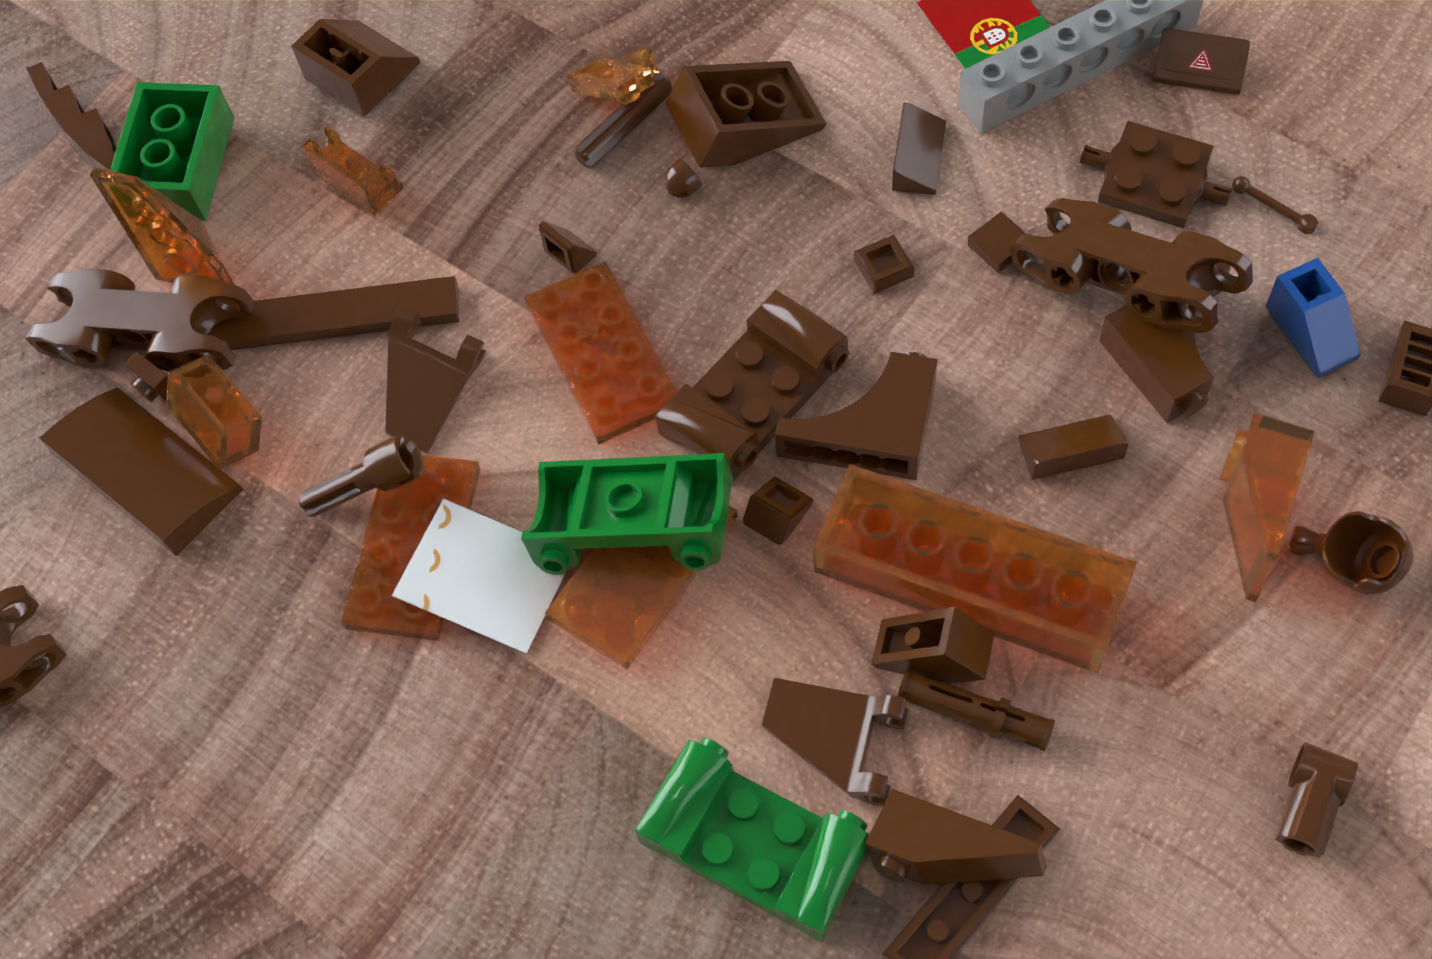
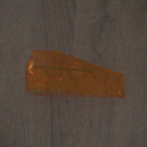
M93 168L90 173L92 180L156 280L173 283L176 276L186 274L204 275L214 280L234 284L213 240L200 219L136 176Z

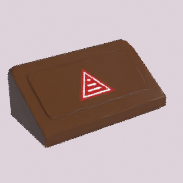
M1165 28L1161 36L1153 81L1240 95L1250 41Z

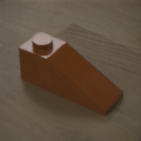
M894 789L891 790L865 842L876 871L895 882H904L906 878L921 885L1039 877L1044 875L1047 868L1041 843Z

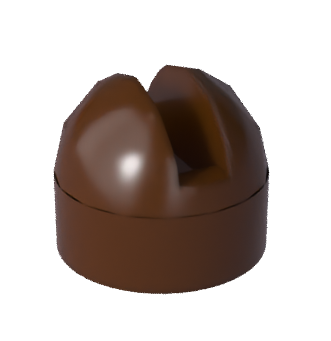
M682 159L674 162L664 174V185L669 194L676 198H685L702 186L696 173Z

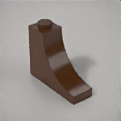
M1222 262L1217 263V267L1229 273L1230 265ZM1213 290L1206 292L1214 297L1222 291ZM1127 305L1105 317L1099 340L1100 343L1166 423L1182 414L1184 417H1190L1206 405L1208 401L1207 395L1214 377L1205 366L1199 354L1194 332L1164 328L1146 322L1135 316ZM1188 305L1190 312L1197 315L1199 310L1192 305Z
M891 352L888 363L878 381L865 395L853 404L837 412L816 418H779L775 432L777 457L917 480L936 384L938 359L928 358L917 352H906L904 354Z

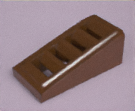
M1404 320L1378 401L1427 416L1432 407V361L1408 354L1407 349L1432 357V347L1410 341V338L1432 344V329ZM1407 363L1410 365H1414L1429 370V372L1425 373L1416 369L1403 366V364ZM1400 376L1424 382L1425 386L1400 379Z

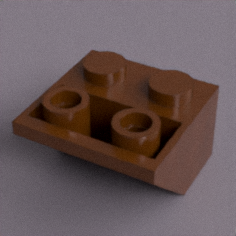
M319 19L291 45L304 78L363 117L420 64L419 57L359 20Z

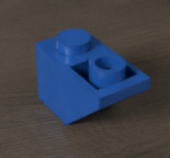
M1319 258L1278 275L1265 307L1317 378L1358 360L1361 354L1345 292Z

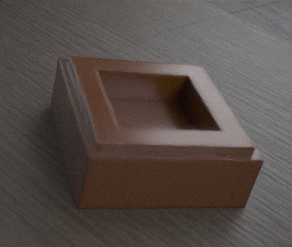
M1001 211L970 234L967 245L999 273L1012 263L1010 244L1018 236L1026 233Z
M895 235L854 251V262L874 294L914 277L915 268Z

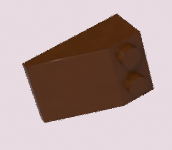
M791 61L683 66L665 102L700 168L736 165L819 132L826 126L824 118Z

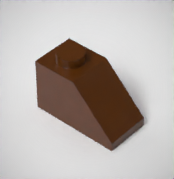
M956 607L882 619L871 665L878 669L905 674L906 670L910 669L913 672L948 684L986 679L995 632Z

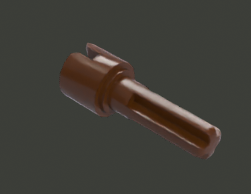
M397 434L369 448L365 452L362 463L303 491L302 497L298 500L299 505L304 509L307 516L316 517L374 488L384 492L397 489L420 478L424 474L425 465L421 451L411 437L401 438L400 434Z

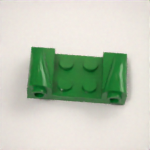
M725 453L539 462L537 510L531 526L523 531L521 540L532 561L542 571L552 575H560L567 570L576 568L579 565L581 549L668 546L673 558L677 562L681 563L683 567L695 571L704 570L721 560L733 481Z
M702 737L699 743L688 740L635 829L638 841L823 943L846 892L869 856L865 845L869 836L865 831L868 826L867 823L855 814L845 810H839L837 815L825 813L823 818L734 772L733 765L726 759L729 752L719 743Z

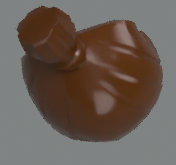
M1361 511L1343 515L1334 522L1326 534H1319L1306 527L1296 526L1293 529L1287 547L1288 551L1296 555L1315 553L1316 556L1323 557L1331 576L1351 590L1363 594H1380L1392 589L1406 576L1413 562L1412 544L1399 525L1390 519Z

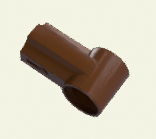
M1305 742L1298 753L1291 771L1288 786L1292 790L1275 840L1284 845L1285 849L1303 856L1310 855L1320 858L1327 846L1338 808L1343 806L1352 788L1358 769V762Z

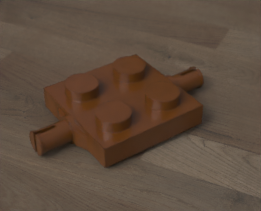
M1127 121L1120 142L1112 149L1111 153L1085 145L1080 158L1081 164L1084 163L1105 170L1104 182L1099 193L1098 203L1181 228L1185 227L1191 209L1199 202L1200 198L1227 206L1233 189L1232 187L1229 188L1206 181L1208 177L1207 165L1212 155L1213 145Z

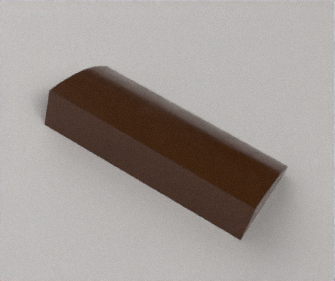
M118 387L104 392L77 407L39 437L55 457L175 556L243 490L241 485Z

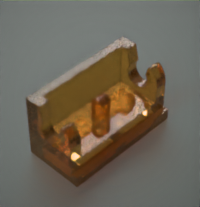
M325 127L324 133L328 137L324 148L321 149L314 140L309 138L302 145V148L314 175L375 216L404 188L402 182L396 179L392 169L384 164L378 167L344 144L339 134L330 127Z

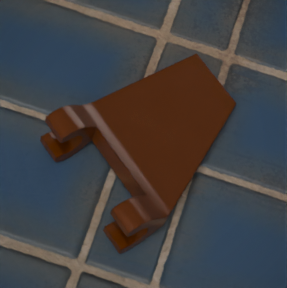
M402 304L395 314L388 333L385 432L391 437L400 434L401 438L411 437L418 448L428 454L468 379L483 360L486 350L482 349L484 346L483 341L467 334L460 346L456 359L412 339L421 324V320L417 318L419 311Z
M774 678L762 726L850 797L883 807L891 789V786L887 784L888 776L873 772H862L874 721L890 728L905 729L909 709L905 708L906 699L899 696L863 695Z

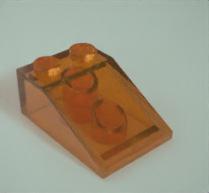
M1254 413L1247 431L1237 429L1219 478L1228 482L1223 497L1224 508L1245 597L1253 602L1257 601L1277 563L1315 432Z

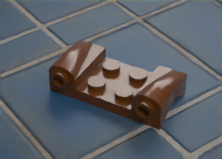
M777 290L746 320L747 331L693 387L685 384L655 415L658 432L664 438L675 440L696 454L725 453L733 481L742 471H745L753 464L758 454L775 437L779 418L791 419L823 383L844 365L849 355L848 338L845 334Z

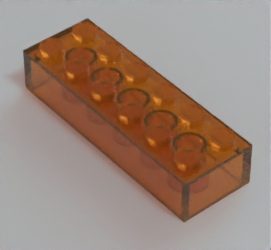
M851 464L847 468L813 547L814 572L925 612L956 607L995 632V637L1095 673H1099L1137 564L1136 561Z

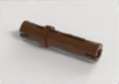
M910 669L906 670L898 691V696L905 698L908 703L989 731V737L999 740L1000 736H1004L1038 748L1043 752L1047 748L1055 724L1054 719H1048L1011 706V700L1002 697L1000 701H996L913 672Z

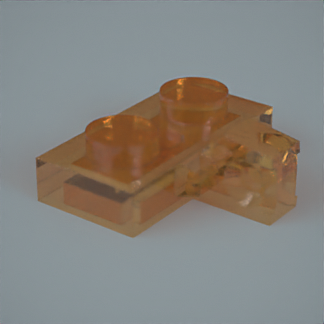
M640 47L619 61L598 56L568 74L567 78L572 91L587 94L593 98L614 101L617 104H628L637 100L640 97V92L654 84L652 76L658 73L659 69L654 59L653 50Z

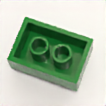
M137 82L105 184V188L123 217L207 220L235 118L219 85Z

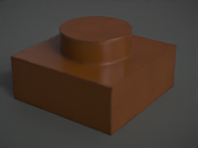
M137 351L124 363L126 368L136 378L131 385L149 402L152 403L158 398L172 409L184 397L166 374Z

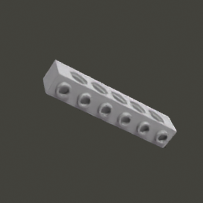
M1105 0L962 70L958 105L982 134L1159 46L1162 32L1165 28L1184 31L1195 28L1198 23L1203 0Z

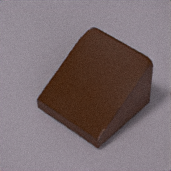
M545 221L538 225L544 251L570 272L577 274L596 256V251L571 231Z
M774 476L750 496L743 517V523L774 543L781 545L788 539L810 509L814 499Z

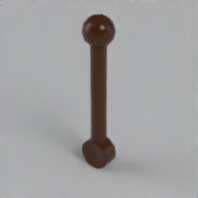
M1239 176L1233 180L1232 188L1236 193H1247L1298 223L1297 228L1304 234H1310L1315 231L1318 220L1314 215L1305 214L1302 216L1251 186L1249 179L1244 176Z

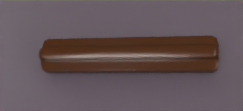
M661 73L654 74L574 147L573 151L577 161L587 168L592 167L669 96L672 90L671 81Z

